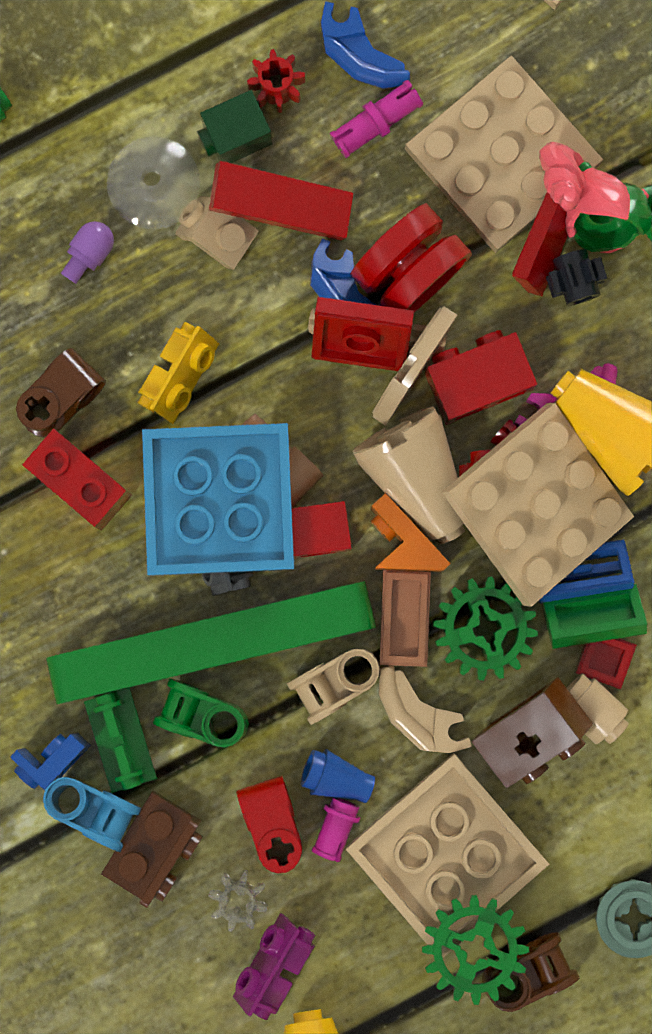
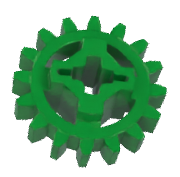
M486 577L483 588H478L473 578L468 579V592L464 594L461 590L453 587L450 590L455 600L453 604L440 602L438 605L439 609L446 613L445 620L433 621L434 627L444 629V636L435 641L436 646L448 645L450 649L443 660L446 663L453 662L456 659L460 660L461 664L458 673L461 675L469 672L471 667L476 668L477 680L483 681L487 675V669H492L497 679L504 678L503 666L506 664L515 670H519L521 665L516 656L519 653L531 655L533 652L525 644L526 637L538 636V631L527 628L526 622L534 618L536 612H523L521 608L522 603L517 596L513 598L509 595L511 588L507 582L501 586L500 590L495 589L493 577ZM485 596L502 601L509 607L511 612L500 614L491 609ZM467 602L470 614L464 626L454 629L455 617L459 609ZM484 615L486 621H495L497 624V630L491 632L490 644L486 642L484 636H475L473 633V628L480 625L479 616ZM517 628L513 645L503 655L501 643L509 630ZM467 643L477 646L481 649L485 661L469 657L459 646Z
M471 895L469 907L466 908L462 907L457 898L453 899L452 908L454 912L448 916L439 909L435 912L441 921L439 928L426 926L425 932L434 937V943L422 946V952L434 955L435 960L425 967L426 972L434 973L439 971L442 977L439 979L436 987L442 990L449 984L454 986L453 1000L457 1002L461 999L464 992L471 993L474 1005H479L481 993L488 992L494 1002L498 1001L499 992L497 987L503 984L506 988L513 991L516 986L509 977L512 971L517 973H525L526 968L517 962V955L528 953L529 947L517 944L516 938L525 932L524 926L511 928L508 922L512 919L514 912L509 909L501 915L496 913V899L492 898L486 908L479 906L477 895ZM479 915L474 928L462 933L449 929L454 922L463 917ZM495 923L499 925L506 936L508 953L497 949L491 936ZM476 935L484 937L483 946L489 950L490 954L497 956V959L478 957L475 963H469L466 961L468 953L461 949L460 945L453 943L452 940L472 942ZM442 945L454 950L460 964L455 976L444 963ZM492 966L501 970L496 977L489 981L472 983L476 972Z

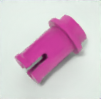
M334 797L331 804H325L323 809L327 814L311 851L325 859L340 862L353 824L360 822L361 818L357 815L360 807L347 800Z

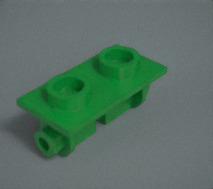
M130 687L84 701L111 793L127 790L157 779Z

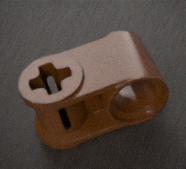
M69 348L56 357L45 372L20 396L16 406L17 417L30 433L37 437L45 438L53 428L59 432L81 409L90 404L102 391L106 380L73 348ZM39 405L43 409L46 408L50 416L43 421L32 412L34 407Z
M558 932L543 935L525 945L529 947V952L517 955V962L521 963L526 968L525 973L512 971L511 974L517 976L518 980L517 988L513 994L506 997L499 996V1000L494 1002L488 992H485L495 1007L507 1012L517 1011L545 996L565 990L580 979L577 970L570 969L559 946L562 939ZM546 956L548 957L549 962L553 968V972L551 971L550 966L546 960ZM492 966L487 967L483 973L482 983L496 977L501 970Z

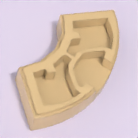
M445 306L442 309H438L412 347L406 361L378 401L372 412L373 418L385 426L388 424L447 335L457 314Z

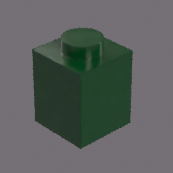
M252 90L200 112L204 128L198 130L197 134L208 157L216 154L219 161L233 163L273 145L271 130Z

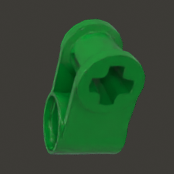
M169 678L167 686L170 688L161 715L154 717L152 722L154 725L170 732L223 748L235 745L245 737L248 732L249 722L242 708L236 704L209 695V692ZM221 711L229 712L237 719V731L229 739L220 737L214 731V719Z

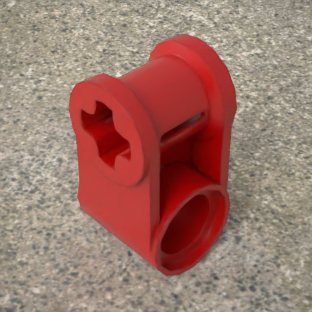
M283 776L236 790L248 831L251 832L262 865L270 872L277 874L287 873L294 869L300 861L302 842L294 820L295 813ZM280 837L283 844L292 843L294 849L288 853L287 862L281 863L278 856H269L267 850L273 847V838Z

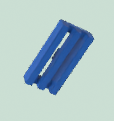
M625 539L605 542L584 560L617 556L618 561L594 565H579L560 582L621 573V575L557 584L539 600V603L632 589L635 582Z

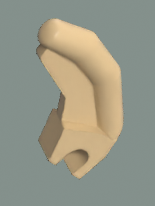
M393 665L380 668L379 697L391 724L417 748L423 751L452 753L472 747L469 737L455 741L448 735L449 727L452 724L464 721L461 713L434 708L421 702L401 670L395 671V666Z

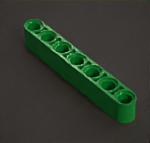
M366 581L47 657L46 662L56 705L377 627Z

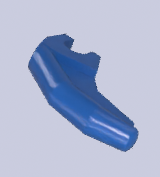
M325 1L321 19V32L325 53L353 79L382 89L399 87L406 80L410 82V72L405 70L403 62L373 49L365 35L358 8L351 7L349 18L343 23H338L332 18L334 3Z
M322 238L313 254L310 272V286L316 294L324 298L375 305L359 293L355 280L350 275L354 268L353 252L346 249L341 259L331 260L327 257L330 241Z

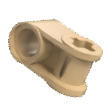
M354 648L326 664L324 662L288 682L287 686L290 690H296L310 714L307 720L312 725L339 710L351 699L369 690L379 677L380 665L377 657L371 651L365 648ZM355 656L367 659L372 667L371 677L362 683L350 681L345 673L346 662ZM311 684L314 685L323 703L319 701L318 697L316 696L314 690L311 687Z

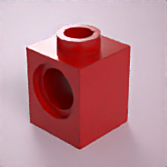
M345 501L292 508L293 551L295 559L351 551Z

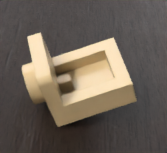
M200 196L198 199L192 200L183 209L179 217L181 225L175 235L182 240L193 242L224 267L234 270L259 230L243 218L209 211L211 197Z

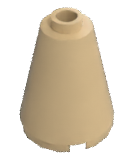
M430 406L399 419L400 424L389 430L383 428L356 446L353 454L356 462L395 502L429 541L438 539L440 544H445L462 535L465 529L462 526L464 524L442 494V491L458 477L441 416L437 413L434 406Z

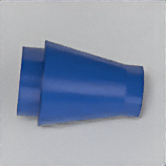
M327 749L323 753L316 750L311 751L301 777V786L310 789L311 795L357 800L363 803L368 802L375 784V776L363 772Z

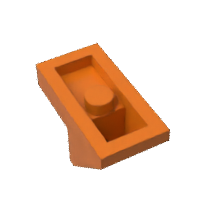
M386 493L371 506L372 512L376 515L371 520L374 527L389 542L396 537L402 543L378 564L375 570L442 572L450 565V562Z

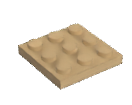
M512 55L405 144L406 152L495 254L529 226L537 216L547 192L543 181L545 171L539 159V150L547 143L557 142L570 147L580 154L584 162L590 163L595 169L603 161L601 156Z
M546 403L442 491V494L523 606L530 607L634 517L556 403Z
M454 753L345 847L347 852L427 945L434 943V937L425 932L426 926L439 928L441 921L435 912L439 909L448 916L454 912L452 908L453 899L457 898L462 907L466 908L469 907L471 895H477L479 906L486 908L488 902L493 898L497 900V911L550 865ZM479 915L463 917L454 922L449 929L462 933L474 928ZM457 939L452 940L453 943L458 945L462 942ZM442 945V957L444 958L452 949Z

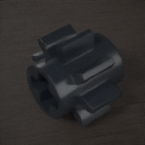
M581 249L566 253L553 260L555 271L549 272V276L546 277L552 298L563 295L566 305L572 306L590 301L601 295L598 285L605 283L604 280L608 279L601 257L590 260L587 249Z

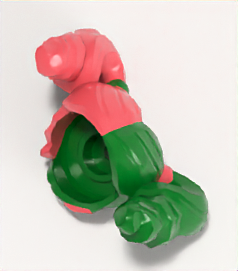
M550 142L539 150V159L545 171L543 181L546 191L551 194L550 197L553 201L560 204V207L567 212L565 224L568 237L572 238L574 236L580 247L590 252L610 254L625 248L635 237L645 233L652 242V185L641 189L633 184L622 183L617 177L593 168L590 163L583 161L579 153L562 143Z

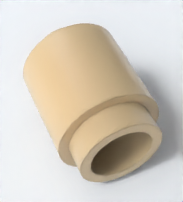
M582 673L567 686V690L593 723L585 733L593 743L598 744L605 740L611 744L624 732L629 725L624 719L628 709L595 678L589 680Z

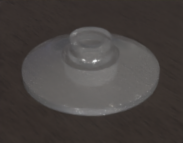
M146 137L129 143L115 156L107 175V190L113 207L127 222L144 229H163L178 223L183 209L192 200L198 198L200 177L194 159L181 145L162 137ZM149 172H157L160 175V181L154 186H148L143 182L144 176Z

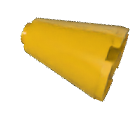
M583 369L576 375L567 371L550 392V394L557 398L554 403L561 410L592 457L618 489L627 496L631 495L644 483L639 477L641 473L644 472L646 474L652 469V401Z

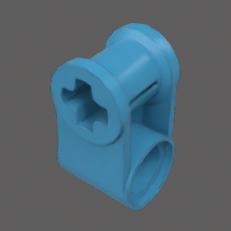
M69 777L54 780L45 789L43 796L44 808L51 817L82 832V835L117 852H121L123 844L120 841L133 815H139L142 809L110 792L100 791L84 782ZM74 787L79 793L80 802L73 812L65 814L59 807V797L64 790Z

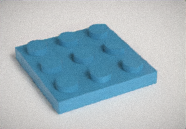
M288 423L142 429L148 576L294 570Z

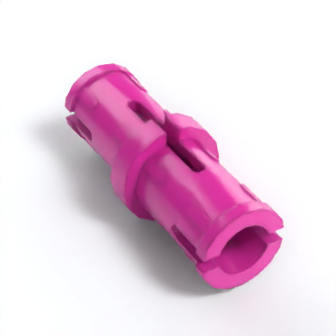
M408 80L404 81L402 85L376 103L367 102L362 106L363 112L337 130L329 133L338 149H341V153L346 159L350 154L376 136L380 135L383 138L391 133L390 127L423 106L419 94L415 88L411 89L412 84Z

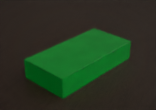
M634 584L632 589L543 603V613L552 649L647 634L648 624L637 584Z

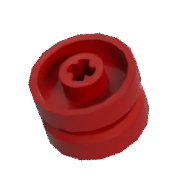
M425 203L409 212L387 230L363 255L350 275L367 294L376 293L392 283L381 297L379 306L413 310L415 313L460 271L472 256V252L457 235L446 236L432 245L441 233L443 220Z

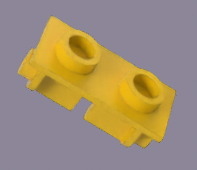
M184 322L180 329L175 327L173 334L160 354L163 360L172 365L169 371L157 365L153 366L143 386L138 391L141 397L137 403L151 412L155 411L164 419L174 424L179 413L188 406L191 393L202 373L211 366L215 351L220 343L199 326L194 327Z

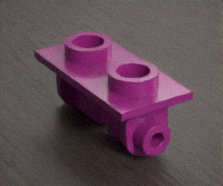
M282 913L279 914L275 923L265 930L257 955L250 967H246L241 972L236 982V991L233 998L250 1017L254 1013L258 1017L268 1020L271 1013L277 1014L293 985L290 980L280 976V973L284 968L298 975L315 947L312 941L316 935L303 926L299 925L297 928Z

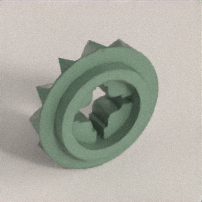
M631 879L613 884L611 889L600 898L595 920L601 939L612 951L628 958H643L652 955V919H646V921L638 923L635 938H633V933L630 931V926L627 923L615 919V917H621V915L629 913L632 899H634V903L637 905L640 913L652 917V884Z

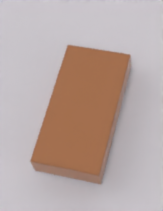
M383 570L379 665L427 667L431 572Z

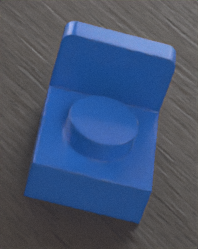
M78 732L70 734L67 738L59 734L41 753V756L46 759L43 764L25 748L17 749L10 758L18 765L14 772L23 782L33 789H36L39 785L45 790L54 780L62 778L91 747V744Z

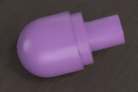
M97 221L84 224L69 244L70 248L67 252L72 257L61 274L77 284L88 267L94 271L97 266H101L114 245V237L110 228Z

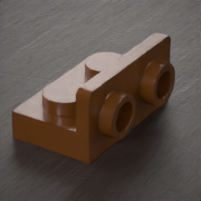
M153 790L139 815L136 816L123 837L121 852L115 851L101 875L141 899L139 904L148 908L154 898L163 902L178 878L170 873L171 869L179 857L188 861L203 837L196 832L202 820Z

